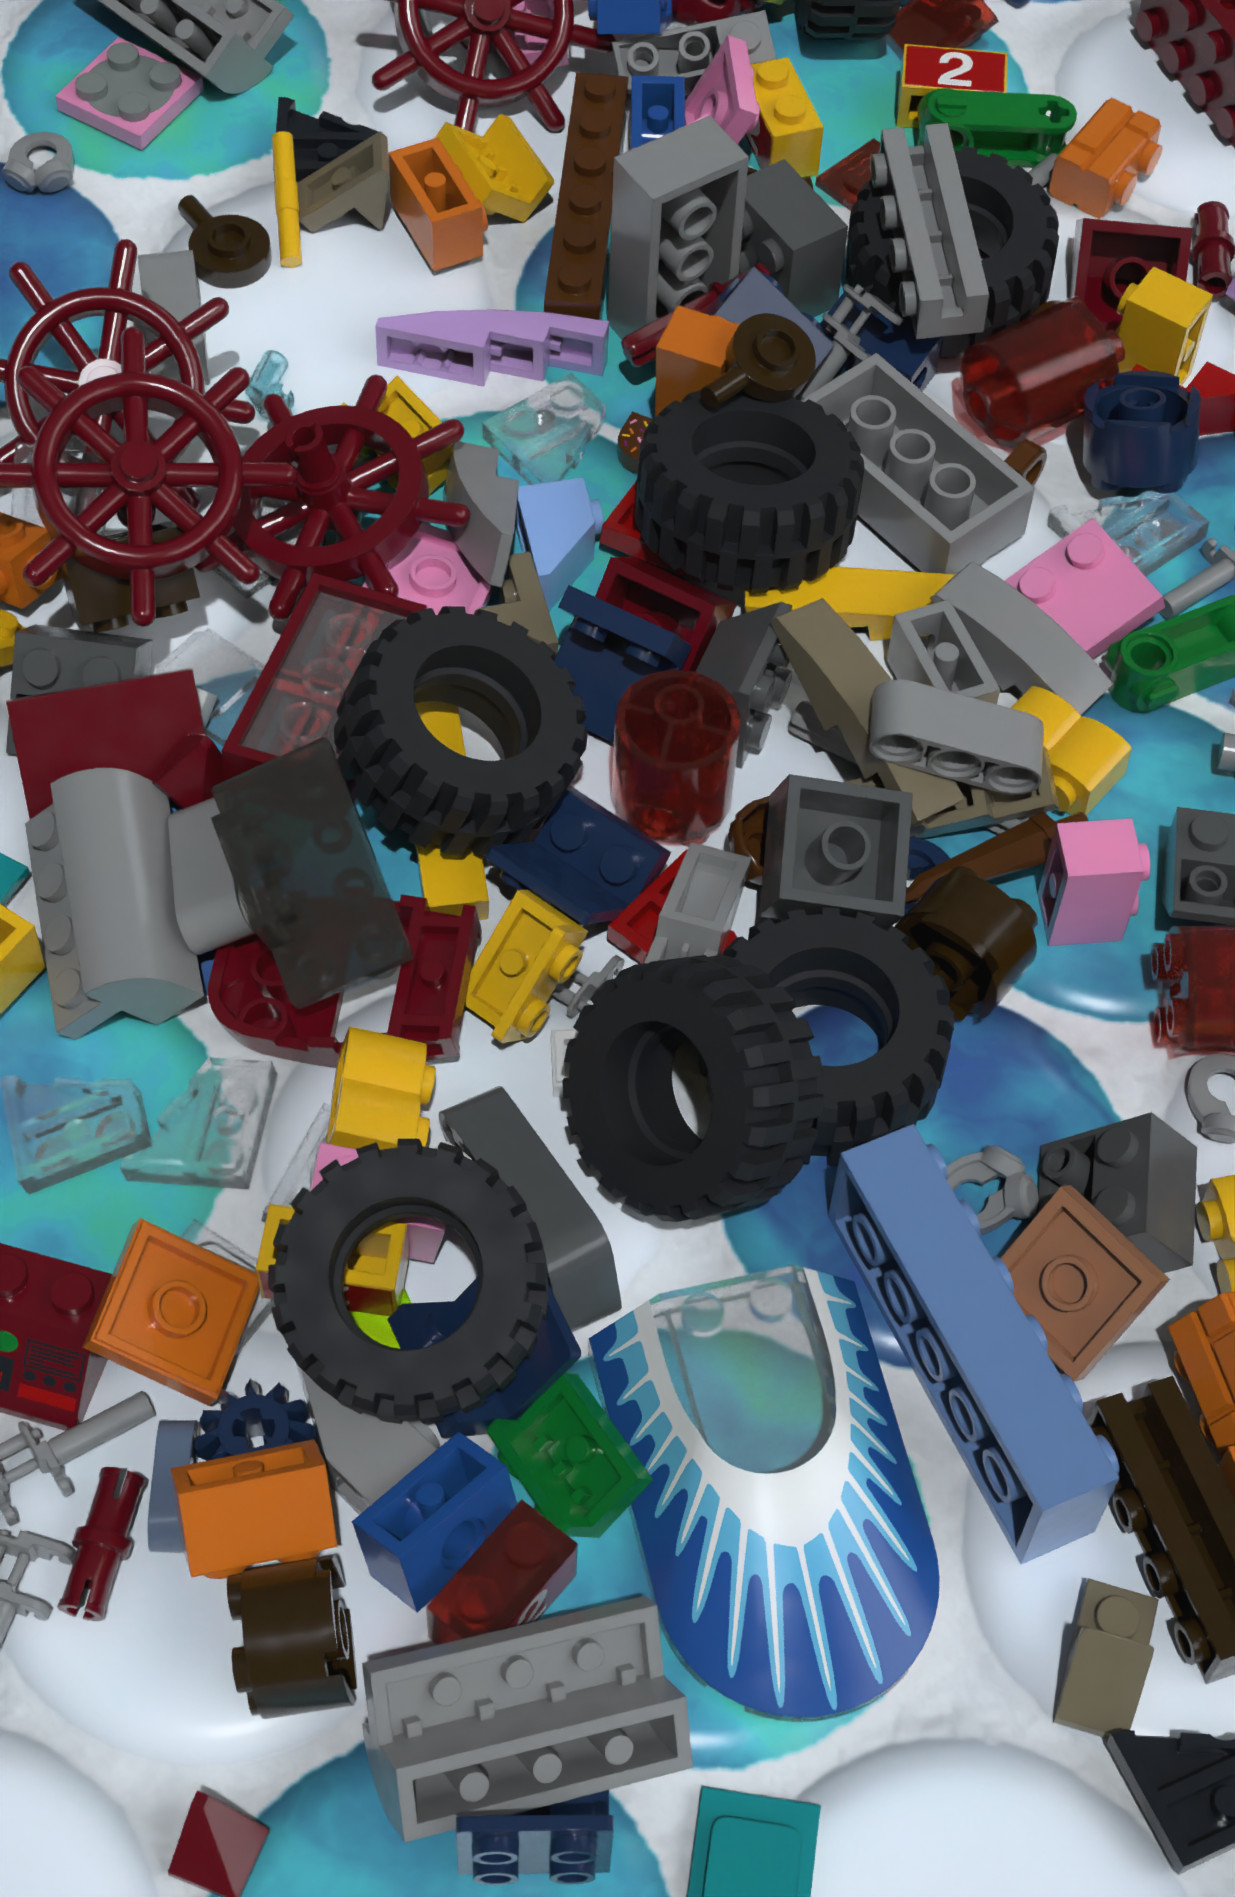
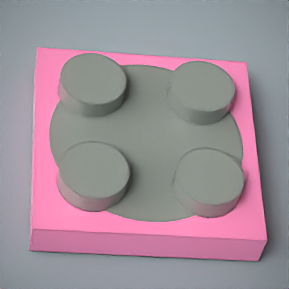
M118 37L67 84L55 98L58 111L143 150L204 91L201 75Z

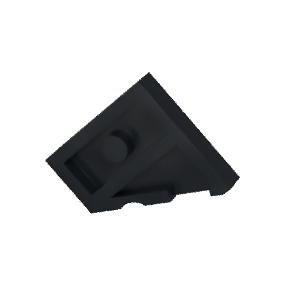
M279 97L276 132L286 131L293 135L297 183L379 132L360 124H349L341 117L325 111L317 119L296 111L295 100L287 97Z
M1120 1730L1111 1734L1106 1744L1177 1875L1235 1848V1739L1220 1740L1210 1734L1180 1733L1177 1738L1136 1737L1134 1730Z

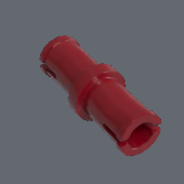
M1209 201L1201 204L1197 208L1198 213L1194 214L1196 238L1192 244L1193 261L1198 265V288L1213 294L1212 299H1218L1226 296L1225 293L1233 280L1231 261L1235 256L1234 238L1229 234L1228 208L1221 202Z
M103 1467L100 1469L99 1482L85 1526H80L75 1530L72 1544L77 1548L63 1596L57 1605L58 1609L63 1613L76 1617L83 1592L86 1588L90 1589L83 1619L88 1621H102L104 1618V1609L119 1561L126 1560L129 1556L132 1543L126 1537L140 1492L145 1485L144 1478L134 1472L127 1471L120 1497L115 1499L113 1496L121 1468Z

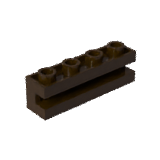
M1173 1375L1148 1383L1142 1397L1128 1403L1122 1392L1097 1400L1088 1424L1095 1436L1102 1435L1107 1439L1118 1460V1476L1120 1478L1113 1494L1114 1510L1122 1528L1128 1534H1135L1145 1555L1143 1559L1144 1573L1152 1592L1159 1599L1165 1597L1176 1620L1174 1634L1179 1650L1190 1665L1197 1664L1206 1684L1234 1675L1235 1500Z

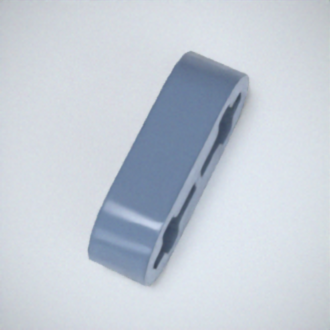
M161 1419L159 1422L148 1511L147 1534L150 1552L184 1553L170 1468L198 1463L195 1449V1440L199 1436L197 1420Z

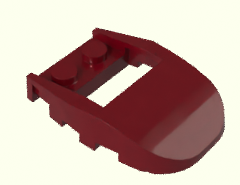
M341 888L339 898L310 900L307 892L278 894L256 901L259 923L257 934L224 945L216 950L208 984V999L217 1019L238 1042L261 1054L301 1063L336 1068L343 1042H338L335 1033L355 941H406L388 1031L382 1034L426 1043V1061L459 1056L458 1036L476 940L481 938L482 928L476 906L463 904L462 914L457 916L432 912L427 898L401 894L400 901L371 898L367 889Z

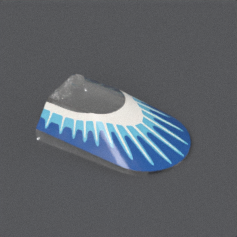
M797 1265L781 1267L659 1293L590 1337L588 1357L601 1407L654 1479L632 1502L628 1509L652 1600L657 1605L659 1624L670 1648L684 1668L703 1687L708 1685L723 1696L745 1706V1712L778 1721L815 1722L837 1718L864 1708L888 1693L908 1673L928 1639L937 1611L940 1576L932 1534L855 1281Z

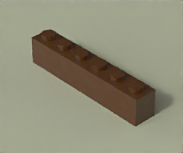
M576 72L544 297V312L602 320L610 261L613 194L612 168L614 166V157L623 154L629 77L603 73Z

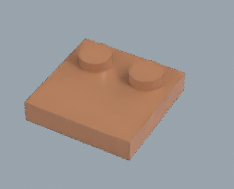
M1072 1185L1061 1186L1000 1258L1010 1272L1014 1285L1013 1295L1025 1316L1031 1314L1038 1320L1046 1335L1048 1342L1047 1354L1074 1382L1084 1379L1170 1280Z

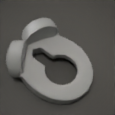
M39 132L26 135L19 139L10 149L8 161L1 171L2 176L12 187L19 191L31 193L36 187L44 193L59 191L66 187L73 179L74 157L71 144L65 137L56 133ZM44 145L54 148L57 151L56 155L34 172L33 161L26 157L27 153L37 146Z
M1211 1054L1200 1059L1190 1072L1187 1084L1188 1102L1191 1110L1202 1123L1201 1132L1215 1141L1235 1143V1116L1231 1115L1225 1101L1218 1100L1210 1093L1207 1085L1208 1079L1216 1073L1226 1072L1235 1076V1055Z
M987 1144L983 1152L960 1157L946 1166L948 1173L947 1182L953 1192L958 1186L966 1182H978L984 1185L997 1177L1006 1179L1004 1188L990 1195L985 1209L976 1215L980 1225V1235L998 1229L1012 1217H1018V1219H1031L1034 1217L1038 1206L1037 1187L1031 1175L1024 1173L1026 1166L1022 1163L1021 1158L998 1145L991 1146Z

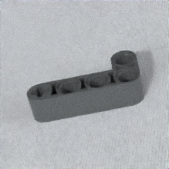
M497 1086L440 1111L438 1114L439 1123L445 1140L461 1148L473 1161L476 1162L481 1158L497 1169L500 1178L509 1187L513 1185L526 1202L527 1210L533 1221L536 1222L543 1243L549 1275L547 1282L572 1333L622 1309L614 1255L601 1222L505 1089Z

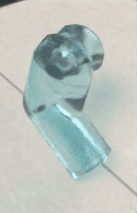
M275 350L264 352L250 377L249 385L245 389V394L255 409L266 420H269L263 410L262 402L268 394H279L290 410L295 403L292 390L285 394L282 390L284 384L280 383L289 366L288 360L282 353Z

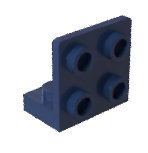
M568 585L558 607L573 616L574 619L554 662L559 669L566 666L576 684L572 695L581 696L587 717L582 725H585L586 730L635 754H640L649 739L692 646L670 631Z
M568 787L547 816L535 841L493 845L490 847L485 858L502 869L499 875L507 884L518 890L528 889L532 893H537L550 902L552 907L580 926L615 920L659 876L672 852L574 787Z
M478 1277L455 1301L401 1304L387 1319L400 1348L419 1349L428 1347L453 1334L463 1324L473 1308L478 1291ZM548 1282L547 1293L549 1300L546 1319L541 1321L537 1333L539 1340L530 1358L524 1357L515 1370L517 1376L502 1391L497 1388L482 1399L483 1405L467 1413L460 1410L444 1415L445 1421L435 1422L442 1438L453 1437L458 1431L465 1436L488 1434L486 1428L495 1418L517 1420L536 1399L543 1395L581 1357V1349Z
M609 1790L513 1815L456 1817L458 1875L473 1874V1881L478 1884L507 1885L517 1882L519 1874H549L550 1881L554 1883L574 1885L594 1881L595 1873H609L614 1835L613 1815H609Z

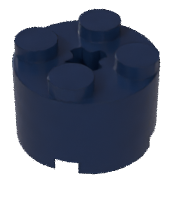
M1128 371L1115 374L1114 384L1100 390V380L1091 385L1084 397L1083 464L1091 474V484L1098 489L1108 491L1121 487L1150 488L1158 493H1172L1180 490L1183 486V478L1195 469L1198 460L1201 396L1198 389L1192 385L1191 392L1189 393L1179 387V377L1158 371Z

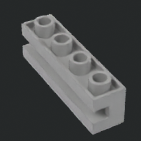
M948 123L925 125L923 145L909 147L904 127L881 130L879 154H872L870 158V172L873 187L882 188L884 195L880 197L883 230H891L893 239H890L889 243L891 269L893 273H901L903 282H900L899 302L902 316H911L916 339L983 332L989 291Z

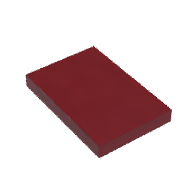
M192 668L6 700L29 819H32L53 804L50 784L66 775L94 768H116L134 772L153 781L186 734H205Z

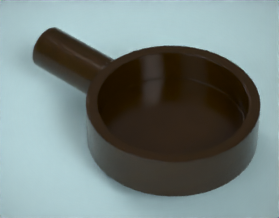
M187 195L181 199L178 204V210L195 228L190 235L188 247L189 250H193L196 276L200 280L214 287L233 289L253 284L267 273L272 258L270 238L266 229L260 223L241 215L213 217L195 196Z
M769 313L753 315L744 320L733 334L726 349L728 371L701 389L702 400L708 407L716 408L742 390L754 398L767 402L789 400L800 393L813 374L816 364L814 346L805 331L788 318Z

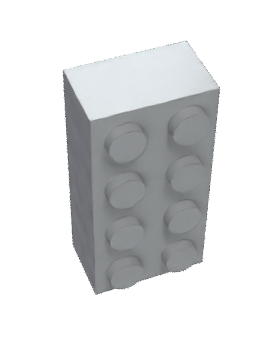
M711 116L680 127L671 133L614 157L608 321L609 326L621 340L632 332L675 310L677 305L682 306L708 292V286L711 283L719 282L723 284L738 276L749 156Z
M878 353L870 356L800 400L806 402L810 399L821 405L827 416L830 414L837 416L844 423L847 432L850 431L861 449L860 455L864 460V476L857 515L922 572L957 574L972 561L979 565L1025 534L1035 487Z

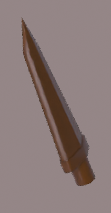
M1044 812L1033 815L1027 821L919 874L906 890L905 903L918 900L935 880L947 875L957 866L970 868L981 879L987 881L1045 864L1056 824L1089 820L1083 812H1078L1058 821H1054Z

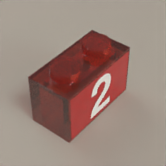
M521 1500L426 1607L428 1638L436 1645L536 1622L575 1578L577 1574L578 1543Z

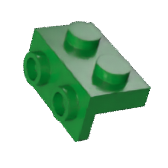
M565 1372L543 1395L534 1401L518 1420L495 1418L486 1428L488 1435L499 1449L497 1453L499 1461L507 1466L508 1472L521 1481L535 1501L534 1510L539 1520L550 1531L560 1536L600 1538L654 1480L580 1376L575 1373Z

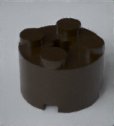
M957 866L947 875L935 880L894 926L910 937L908 947L912 951L920 947L933 960L935 966L932 976L939 974L944 978L950 993L948 1006L954 1012V1020L962 1021L968 1014H979L978 1020L990 1015L1031 966L1037 952V942L1033 929L1038 924V918L1032 907L1021 899L1010 898L1001 889L981 879L976 872L964 866Z
M335 1555L244 1569L242 1574L227 1577V1598L230 1614L233 1621H242L244 1646L232 1648L234 1682L239 1694L247 1692L248 1705L252 1716L260 1715L265 1720L355 1704V1698L350 1691L357 1689L356 1658L349 1609H343L341 1600H333L332 1589L345 1587L341 1568Z

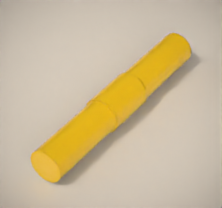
M286 131L274 133L271 137L275 180V210L278 222L280 263L284 267L292 268L302 264L298 184L296 182L293 135Z

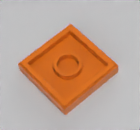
M140 1218L131 1227L83 1348L209 1406L218 1399L260 1288L257 1274Z

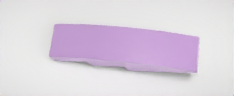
M489 309L432 311L378 318L375 325L378 366L483 387L490 371L544 382L549 366L603 376L608 361L609 321L546 312Z

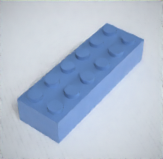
M912 1124L840 1153L828 1218L1018 1561L1022 1565L1095 1532L1120 1478L1118 1476L1119 1464L1110 1443L1102 1435L1095 1436L1083 1416V1402L1075 1383L1067 1374L1060 1375L1047 1354L1048 1342L1040 1323L1031 1314L1025 1316L1013 1295V1281L1005 1263L998 1256L991 1257L980 1238V1225L973 1208L964 1199L958 1201L947 1182V1168L941 1153L933 1144L926 1145L917 1128Z

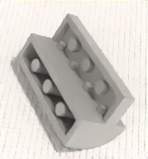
M96 0L216 87L230 94L242 93L253 88L270 73L273 66L265 57L295 16L276 0Z
M87 769L71 773L50 784L53 804L25 823L56 1033L73 1040L86 1034L119 1011H124L159 1025L204 996L197 955L186 944L175 913L168 816L171 814L168 797L152 783L153 781L123 769Z
M647 1596L362 1663L369 1722L362 1724L367 1757L384 1812L404 1843L455 1830L456 1817L513 1815L693 1768L686 1696L664 1676L657 1605Z

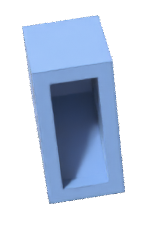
M584 477L518 487L515 528L522 553L529 551L531 553L548 611L564 595L568 585L571 586L594 560L595 535L601 534L602 524L604 523L600 502L598 499H589Z

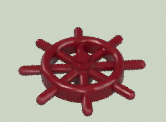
M385 0L395 3V26L403 54L377 70L372 75L371 82L375 89L385 91L416 72L432 89L458 102L454 125L474 133L478 107L503 106L527 97L545 126L550 131L557 132L564 127L565 118L544 84L561 63L568 46L572 45L601 53H610L613 51L612 42H615L616 39L613 34H597V29L574 24L573 0H546L549 18L512 9L524 0ZM419 9L456 17L457 19L428 38H425L420 24ZM508 30L547 39L542 53L532 64L529 63ZM458 43L467 50L463 73L456 71L439 58L441 54ZM490 43L493 44L512 73V76L501 79H484Z
M122 239L115 245L109 287L80 289L55 299L27 263H14L9 269V277L35 313L19 331L12 344L8 358H0V382L4 383L8 413L18 435L0 448V463H21L33 454L38 432L47 418L45 416L37 422L32 410L30 395L19 386L16 380L20 368L24 366L36 368L66 394L94 379L121 373L120 337L121 333L126 329L127 320H130L146 328L157 337L145 345L146 373L172 356L177 366L180 382L204 395V374L193 340L226 318L230 311L228 302L221 297L212 298L178 322L176 318L156 302L132 292L137 247L129 239ZM104 316L98 358L78 333L72 322L87 317ZM53 336L78 372L35 365L34 363L42 347ZM234 399L221 414L228 422L248 424L255 417V409L249 402ZM123 409L103 414L94 419L109 434L111 433L112 420H114L124 433ZM148 428L149 442L153 444L157 439ZM191 442L183 450H181L169 463H176L178 459L185 453L187 448L190 446ZM85 445L83 459L64 450L59 463L105 462ZM192 487L171 488L196 511L201 505L200 498ZM78 488L75 516L77 517L102 493V489L105 490L106 488Z
M128 327L121 333L120 337L121 373L106 375L89 381L71 391L68 395L64 394L36 368L32 366L20 368L16 376L17 383L46 409L49 415L38 432L33 448L32 463H0V488H32L40 519L53 538L24 567L22 576L28 585H42L70 557H73L76 561L99 573L130 580L132 620L138 626L146 627L151 625L156 618L155 579L169 577L188 570L205 560L209 555L239 582L246 585L257 581L260 571L256 563L226 538L239 511L243 487H289L296 482L298 473L296 468L289 463L242 462L239 444L234 432L221 412L249 385L250 376L246 369L242 367L230 369L202 395L177 380L162 375L146 373L144 335L138 328ZM123 409L124 443L118 442L94 419L103 414ZM148 410L157 411L177 419L153 444L149 442ZM75 435L105 463L59 462L66 445ZM196 436L205 444L214 462L169 463ZM217 487V491L209 510L203 517L171 488ZM60 488H106L77 517L68 508L60 491ZM156 508L184 533L171 540L153 544L152 522L155 519ZM117 513L119 521L128 528V544L110 540L96 532Z
M377 374L371 375L365 381L355 406L320 407L293 415L279 394H268L262 402L263 410L274 427L265 432L251 445L243 455L242 462L291 464L295 461L298 477L296 482L289 487H243L239 511L233 524L235 531L227 535L226 538L243 553L247 552L249 557L261 569L280 579L268 607L269 615L274 620L284 621L289 618L303 585L308 584L313 572L345 582L365 576L372 590L397 597L399 588L386 564L409 544L422 522L455 527L465 526L469 522L471 513L466 505L429 499L428 475L422 461L458 442L463 437L464 426L459 420H447L412 438L408 431L397 421L378 412L387 391V381L383 376ZM338 445L335 453H330L328 447ZM363 446L384 453L353 469ZM399 472L398 487L395 494L368 490V488ZM201 487L217 490V487ZM263 497L292 501L259 518ZM359 512L381 515L366 530L362 528L356 518ZM304 522L295 545L274 538ZM326 531H337L343 540L339 543L320 546ZM209 555L194 567L199 572L205 573L221 565Z

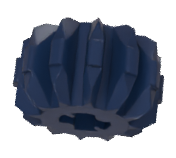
M250 1378L245 1386L246 1396L237 1399L233 1393L222 1388L221 1394L218 1396L222 1411L203 1410L200 1424L205 1434L197 1437L195 1449L198 1458L209 1461L312 1439L317 1444V1434L315 1426L305 1423L309 1414L308 1407L302 1399L287 1403L286 1388L280 1382L265 1396L260 1395L257 1383ZM256 1436L263 1437L264 1445L256 1448L250 1447V1438Z

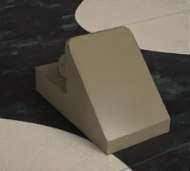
M381 131L297 183L300 211L299 222L312 233L331 221L339 220L352 208L361 213L377 229L381 230L383 228L389 182L387 137Z
M529 551L509 555L507 580L503 581L502 587H498L501 604L479 609L498 614L497 621L510 626L515 621L529 630L526 635L538 645L544 641L557 655L558 639L531 553Z
M1088 1578L1083 1589L1054 1723L1109 1739L1111 1734L1117 1731L1131 1730L1154 1653L1153 1646L1149 1644L1159 1599Z

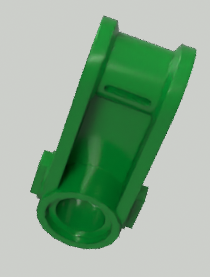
M951 88L936 89L926 94L917 106L920 130L917 145H923L925 125L948 123L954 151H961L962 146L978 149L977 154L990 157L993 152L1005 157L1008 161V166L1035 167L1051 153L1059 155L1067 146L1065 137L1067 132L1075 125L1077 111L1071 102L1055 95L965 91ZM1050 110V116H1047L1046 112ZM1047 146L1051 147L1049 152H1046Z
M1235 594L1150 627L1133 631L1120 641L1110 644L1105 658V665L1111 672L1110 680L1113 685L1108 691L1112 699L1120 707L1129 711L1145 713L1234 678Z

